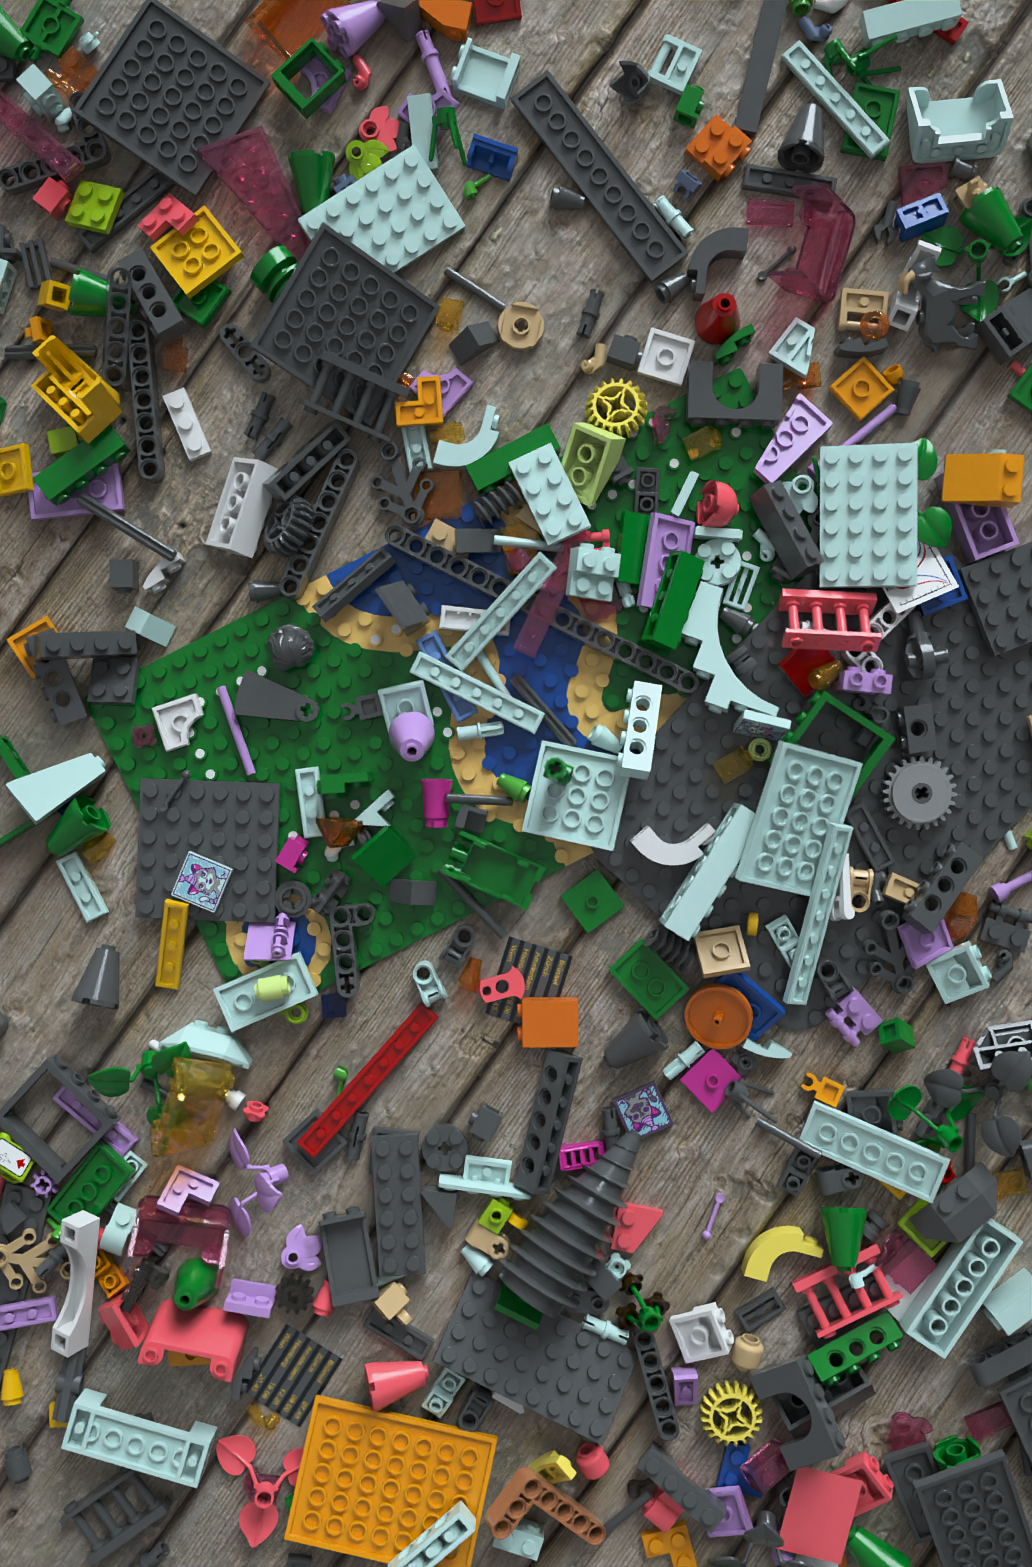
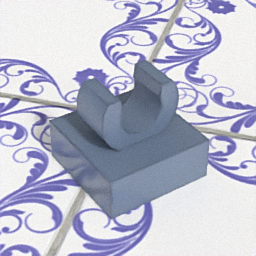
M683 169L675 177L679 182L675 184L673 191L678 192L681 186L685 187L686 193L683 196L685 200L691 196L692 192L699 191L703 182L686 169Z

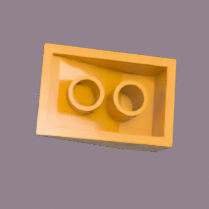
M1006 453L946 454L941 502L1003 508L1016 506L1021 503L1025 455Z

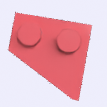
M624 1202L627 1208H617L616 1217L620 1221L621 1226H614L612 1239L614 1243H610V1249L634 1253L663 1216L662 1209Z

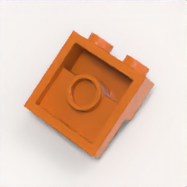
M716 114L685 148V153L719 183L724 176L728 178L736 168L735 164L739 159L743 161L749 155L752 140L735 125L733 128L730 127Z

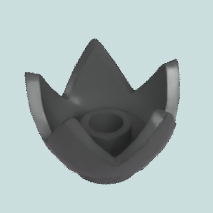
M619 61L624 73L609 86L625 96L621 106L633 105L640 102L647 95L651 86V79L642 65L632 61Z

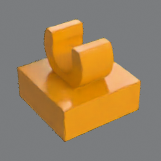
M38 316L29 318L31 327L24 329L25 339L33 338L34 342L42 344L48 337L54 336L52 321Z

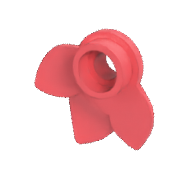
M388 106L377 107L371 111L369 119L361 123L359 127L360 137L364 142L378 140L386 145L389 150L388 153L397 150L394 140L397 138L400 121L389 118ZM374 130L375 133L372 135H368L367 131Z

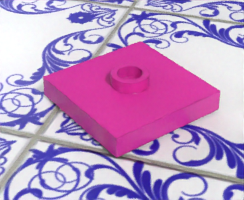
M710 1048L679 1079L712 1113L726 1100L724 1091L728 1083L734 1079L738 1081L742 1077L714 1048Z

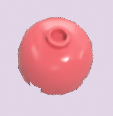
M710 480L704 485L700 494L704 495L702 503L697 501L696 505L698 524L717 528L728 525L739 511L735 491L729 485Z

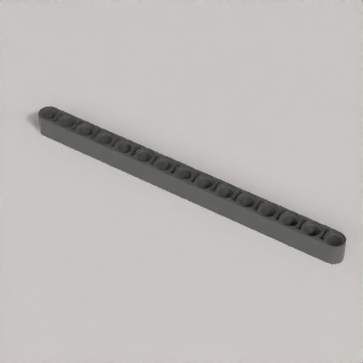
M391 525L385 530V540L391 548L494 600L500 596L493 591L495 585L503 584L507 588L512 583L399 525ZM394 532H400L402 538L398 542L390 541V535ZM415 542L423 544L422 550L418 553H414L410 549L411 545ZM439 552L444 555L440 563H433L431 561V557L435 553ZM456 563H462L465 566L464 571L460 574L452 572V567ZM481 573L486 579L482 584H475L472 580L473 576ZM535 593L518 610V612L679 693L690 694L698 688L699 680L694 673ZM540 604L545 605L548 608L547 614L544 616L537 615L535 612L536 606ZM565 615L569 619V623L566 626H559L556 623V617ZM580 625L587 626L590 632L589 635L586 637L579 636L576 630L577 627ZM607 636L610 639V645L608 647H601L597 641L598 637ZM627 646L631 650L630 657H621L618 652L619 647ZM646 656L650 658L652 663L650 668L641 667L639 663L641 657ZM662 667H669L671 669L672 677L670 679H665L661 676L660 670ZM683 677H689L693 681L691 689L687 690L682 687L681 681Z

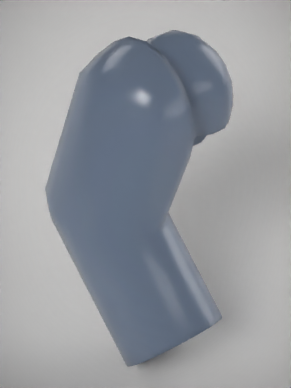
M807 15L798 21V25L809 40L824 42L832 34V27L829 24H823L821 27L814 26Z

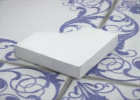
M196 693L152 708L166 752L190 745L189 733L191 727L196 720L204 716Z

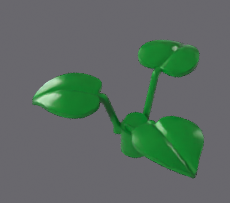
M1014 217L1024 236L1021 241L1023 244L1012 254L1010 252L1004 254L999 250L1001 255L1015 257L1025 251L1031 236V218ZM951 226L939 227L921 235V241L941 248V253L935 263L937 266H951L955 262L957 254L963 255L968 253L970 262L976 264V281H981V263L986 260L988 249H997L984 240H975L969 247L959 250L963 245V236L957 228ZM992 280L985 281L984 297L977 296L978 305H960L964 313L978 322H981L991 314L998 303L999 290Z
M921 438L912 443H918L917 479L925 481L935 473L938 460L935 448L926 438ZM930 507L924 514L917 510V515L919 516L917 518V540L931 547H947L952 530V521L949 514L939 507Z
M186 1041L176 1046L164 1048L158 1052L153 1050L145 1051L141 1055V1064L136 1065V1070L132 1077L128 1069L112 1067L88 1075L87 1080L103 1096L118 1097L128 1092L129 1083L134 1082L141 1071L145 1078H153L157 1106L147 1110L149 1124L160 1130H173L181 1127L185 1122L187 1110L182 1103L177 1101L161 1103L157 1074L163 1075L165 1073L170 1078H178L185 1075L191 1067V1051Z
M908 1085L896 1091L887 1103V1111L893 1119L898 1121L907 1119L912 1111L935 1130L936 1139L929 1137L927 1141L919 1140L915 1144L939 1153L941 1147L943 1149L946 1148L949 1152H956L962 1147L963 1138L957 1133L959 1129L955 1126L953 1120L964 1118L967 1113L971 1112L977 1102L986 1095L982 1091L962 1094V1100L958 1105L945 1110L950 1126L940 1125L937 1127L915 1108L921 1101L922 1093L914 1085ZM964 1085L962 1089H970L975 1087Z

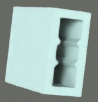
M1022 1268L990 1292L982 1303L985 1307L982 1310L985 1316L998 1331L1003 1329L1008 1336L1032 1319V1275L1025 1268Z

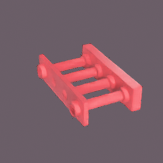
M782 588L778 602V611L788 612L790 629H785L781 646L793 649L877 652L882 639V633H871L869 616H872L877 602L876 593ZM798 612L812 613L814 630L799 628ZM822 613L835 614L837 631L823 630ZM845 614L859 615L861 632L847 631Z
M875 1242L860 1248L857 1264L863 1261L868 1266L875 1262L877 1263L876 1255L880 1254L881 1251ZM831 1262L791 1281L796 1293L801 1292L805 1294L821 1326L815 1329V1333L818 1338L823 1336L824 1339L834 1336L837 1333V1329L885 1306L889 1309L900 1303L899 1299L904 1298L899 1290L891 1291L879 1267L872 1274L884 1297L871 1303L864 1287L854 1289L863 1307L850 1313L834 1281L836 1279L834 1275L841 1271H837V1266H832ZM851 1267V1272L843 1273L847 1274L849 1278L851 1274L856 1273L855 1269L857 1268ZM821 1281L823 1284H826L842 1316L830 1323L813 1291L815 1289L813 1285Z

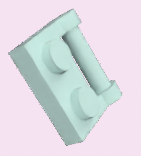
M666 34L661 42L662 47L651 70L647 72L652 85L657 84L682 96L686 84H688L701 57L702 49ZM674 49L676 53L664 76L660 74V71L670 50Z

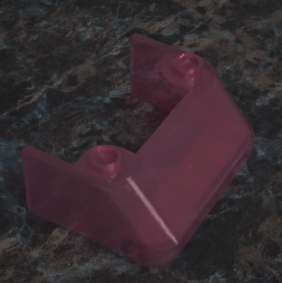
M826 183L794 185L792 190L803 200L799 217L807 227L796 267L786 268L784 271H769L768 276L786 292L820 302H831L836 296L856 225L855 214Z
M147 1195L142 1197L137 1206L124 1276L129 1277L133 1256L144 1257L151 1254L155 1242L202 1248V1261L207 1265L217 1266L214 1288H219L225 1264L232 1218L231 1210L221 1204L210 1203L207 1206L198 1201L186 1200L179 1215L176 1217L156 1208L160 1196Z

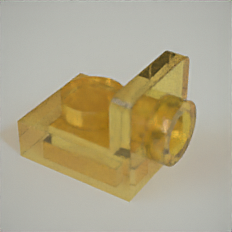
M441 296V307L435 318L436 326L445 332L459 331L464 301Z
M706 426L682 439L691 460H696L713 450L722 448L720 443L722 442L721 434L711 426Z
M739 746L735 751L715 761L713 766L726 784L748 772L753 766V759L747 750Z

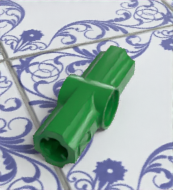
M551 757L544 766L543 777L559 786L565 787L571 781L574 767L566 764L560 758Z

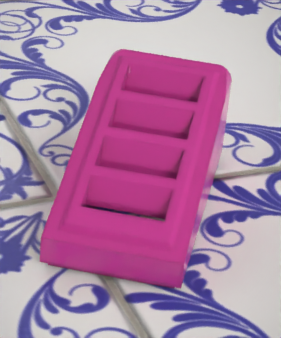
M604 1140L562 1144L559 1153L561 1171L583 1168L582 1164L591 1166L598 1160L594 1159V1147H598L599 1155L605 1153ZM584 1149H589L590 1160H585ZM580 1150L581 1161H576L575 1151ZM566 1152H571L572 1162H567Z

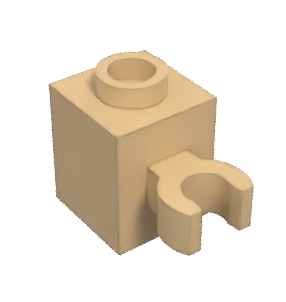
M977 176L957 188L950 196L949 201L958 216L960 217L966 207L970 210L974 205L972 200L988 189L989 186L985 181H982L980 176Z
M395 1282L387 1283L379 1291V1297L369 1301L385 1320L390 1321L395 1316L405 1326L412 1320V1317L403 1309L410 1299L406 1296L408 1291L400 1282L397 1284Z

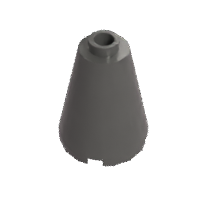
M808 103L800 107L778 150V162L784 169L791 171L803 170V173L810 174L822 167L825 158L822 109L814 103Z
M102 944L101 948H96L72 995L71 1001L118 1010L120 952L115 951L116 947Z
M639 1009L604 1049L605 1055L603 1059L610 1068H622L669 1047L667 1045L668 1039L657 1021L653 1023L649 1019L651 1015L645 1009Z

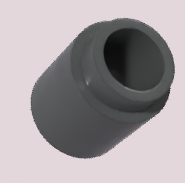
M21 1444L7 1449L4 1452L5 1457L3 1461L9 1482L20 1484L27 1481L32 1473L27 1450Z

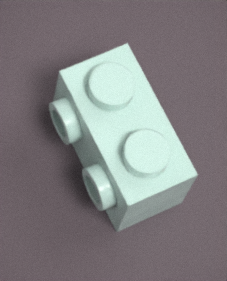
M34 64L16 79L25 91L22 95L40 117L44 114L51 121L67 106L53 84Z
M522 1518L507 1538L498 1540L493 1536L492 1547L537 1561L544 1540V1525Z

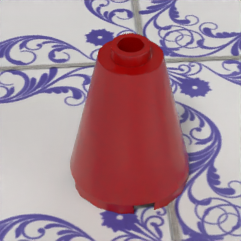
M718 294L704 302L696 312V332L704 342L710 345L725 343L740 329L741 318L736 300L731 294Z

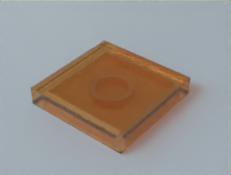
M461 471L421 473L415 485V499L421 490L420 482L423 479H430L435 484L434 492L428 494L422 508L425 513L424 521L435 520V518L438 520L462 518ZM426 483L424 489L428 490L431 484Z

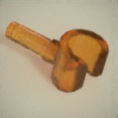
M402 373L397 383L409 388L415 378L408 373Z

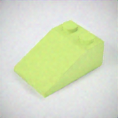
M573 423L561 465L579 502L593 507L619 462L626 439L595 427L590 423Z

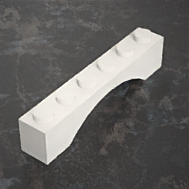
M84 1210L63 1219L61 1224L60 1242L65 1247L69 1256L70 1282L65 1303L52 1328L51 1349L67 1358L84 1349L89 1344L100 1218Z

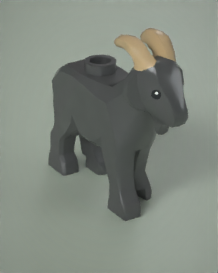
M932 256L926 257L910 267L900 277L898 291L907 295L908 285L911 282L922 296L921 309L916 314V324L919 325L918 333L923 343L931 347L934 353L938 352L945 343H951L960 348L977 350L979 334L974 333L975 323H966L962 328H956L953 325L956 320V305H978L977 296L984 297L985 281H976L970 286H952L943 281L931 278L932 273L940 272L941 269L936 267L935 258Z

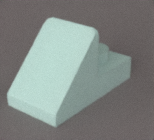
M388 789L353 822L356 825L391 826L379 811L383 810L386 812L394 804L393 799L396 796Z

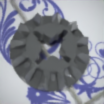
M291 880L278 887L275 905L280 913H285L288 917L295 918L302 916L308 911L312 896L309 888L303 882ZM292 889H294L295 896L303 897V899L296 902L295 909L291 901L284 900V898L291 896Z

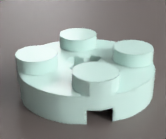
M724 539L707 541L699 546L695 557L705 561L701 580L717 587L725 586L732 582L741 570L739 551L732 542ZM716 557H720V560H724V563L720 564V568L718 569L715 567V565H711V562L714 561Z

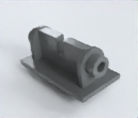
M335 869L326 877L325 884L321 890L312 897L309 908L326 918L339 903L333 896L336 894L342 898L351 886L350 882L352 879L346 876L345 873Z

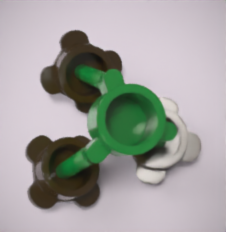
M628 1272L622 1278V1287L619 1291H625L629 1296L635 1295L641 1309L638 1314L636 1311L637 1306L632 1302L628 1306L618 1307L616 1315L619 1320L617 1325L620 1329L638 1326L641 1332L644 1330L649 1332L655 1331L663 1321L662 1316L670 1308V1303L664 1300L663 1294L659 1291L654 1292L650 1298L642 1299L639 1294L642 1288V1274L634 1275Z

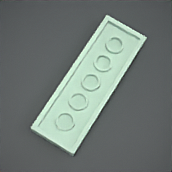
M816 1100L813 1103L800 1136L802 1141L822 1151L821 1155L930 1203L934 1201L950 1162V1158Z

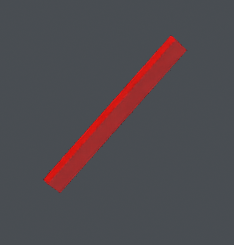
M421 1002L297 1141V1144L314 1159L439 1017Z

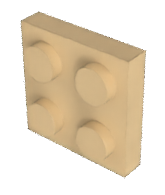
M739 925L701 931L693 938L703 978L750 971V963Z

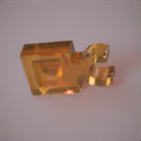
M819 362L809 363L806 379L788 369H783V378L789 379L783 381V390L790 389L796 384L798 390L821 387Z

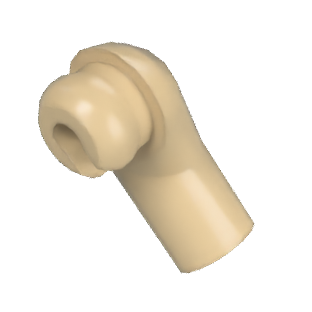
M596 344L594 357L581 363V369L585 374H594L604 367L607 345Z

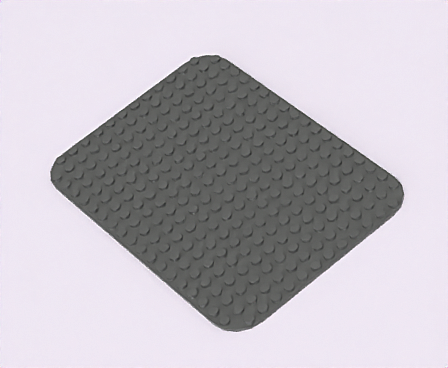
M946 547L937 548L942 558L952 555L957 570L966 567ZM815 569L808 575H805L793 588L876 593L877 602L872 616L889 600L882 587L859 588L855 590L850 588L820 589V577L816 575ZM968 599L922 617L925 632L931 634L929 640L933 650L946 648L949 653L948 663L936 664L933 678L923 680L913 678L906 667L905 648L908 644L907 638L911 635L906 617L881 640L877 652H874L882 661L883 670H886L885 674L893 675L892 688L889 695L867 696L871 703L875 702L879 706L888 709L890 713L889 719L885 723L879 724L878 727L896 739L852 798L849 807L864 801L896 863L881 870L885 872L886 877H888L889 873L893 872L920 884L930 876L929 870L936 862L941 860L944 856L942 854L944 848L950 843L962 841L983 858L1032 807V736L1026 720V716L1032 715V642L991 657ZM778 604L735 648L737 649L744 644L748 649L750 657H754L758 663L739 677L734 671L735 667L728 663L734 675L748 690L760 699L779 707L777 717L791 721L790 731L796 726L794 721L802 710L805 712L810 706L808 701L811 696L813 697L815 692H820L821 689L852 708V703L858 706L863 705V700L857 696V693L832 691L833 682L839 681L840 671L847 670V667L850 666L842 658L840 650H829L839 665L806 697L800 694L778 666V663L793 650V648H783L781 646L785 629H790L788 612L778 611ZM918 605L909 614L920 612ZM798 612L799 622L808 620L813 623L812 613ZM884 612L883 620L887 624H890L892 617L890 613ZM822 613L823 628L837 631L835 614ZM845 614L847 631L856 632L860 628L859 615ZM849 651V653L856 657L858 651ZM868 661L865 665V670L871 673L874 665ZM713 678L705 680L657 730L648 779L630 777L614 852L591 847L598 859L659 917L662 916L697 859L682 865L660 864L640 853L629 840L646 826H649L663 842L670 844L684 842L706 823L710 824L716 831L733 803L742 804L756 813L770 770L767 766L770 763L767 761L768 759L755 761L748 753V746L756 737L733 732L734 724L742 712L733 709L734 705H730L728 713L722 711L721 714H717L708 710L709 706L705 705V699ZM826 701L795 745L861 763L879 736L876 734L867 748L861 747L853 739L862 727V724ZM932 703L938 750L903 754V749L901 750L898 744V737L901 736L900 726H897L895 714L898 712L897 707ZM856 711L869 720V718L864 715V711ZM917 723L911 725L913 735H917L919 732ZM769 741L773 752L777 749L778 743ZM758 745L756 747V752L758 754H761L763 752V747L761 745ZM914 756L915 760H917L918 756H924V762L927 757H932V764L935 761H940L941 766L939 768L947 767L948 771L945 774L953 775L954 777L949 781L957 785L952 788V792L957 793V796L951 797V801H954L956 804L949 805L948 807L952 813L943 814L946 819L945 821L937 819L938 826H932L929 823V829L927 830L923 829L922 825L920 830H914L913 824L910 829L905 828V822L902 825L897 824L898 817L891 819L889 816L892 811L884 810L888 805L887 802H881V799L886 797V794L881 793L880 790L886 789L887 786L882 783V780H889L886 772L893 773L892 765L900 767L899 760L905 759L908 763V757ZM916 789L917 797H921L922 792L919 791L922 789ZM852 833L847 850L849 866L857 870L872 869ZM699 845L698 847L701 851H703L706 845ZM951 863V870L955 873V865ZM736 874L733 878L729 877L724 884L727 886L720 898L716 897L711 904L714 906L712 912L707 918L703 917L699 923L701 926L699 932L739 925L750 963V971H744L743 973L786 1009L785 1014L775 1024L781 1028L803 1030L818 1026L828 1019L825 1012L829 1008L836 1012L839 1008L838 1004H834L830 1000L815 973L806 1005L786 1004L783 1002L791 968L786 963L765 927L785 914L797 935L800 936L810 896L739 881L735 878ZM939 881V882H938V888H939V890L942 892V890H943V885H942V883ZM880 884L881 894L885 884ZM859 895L854 896L852 899L854 907H858L861 904ZM883 896L884 904L878 907L873 906L870 898L868 909L864 912H855L853 919H841L840 921H831L829 919L819 957H827L832 960L856 990L871 975L867 970V964L872 960H876L881 964L884 961L874 954L869 955L862 949L863 942L871 939L879 947L889 951L885 929L878 922L879 914L884 910L895 912L900 919L897 927L907 922L901 917L905 911V905L886 896ZM750 912L758 913L756 936H748L747 919ZM889 915L885 918L884 922L889 919ZM896 927L895 931L897 935L898 944L900 945L902 943V939L899 934L898 928ZM690 937L688 940L689 945L693 944L695 946L694 939ZM873 944L868 946V950L872 949ZM826 964L822 967V974H826L829 972L830 964ZM875 965L872 971H875L878 965Z

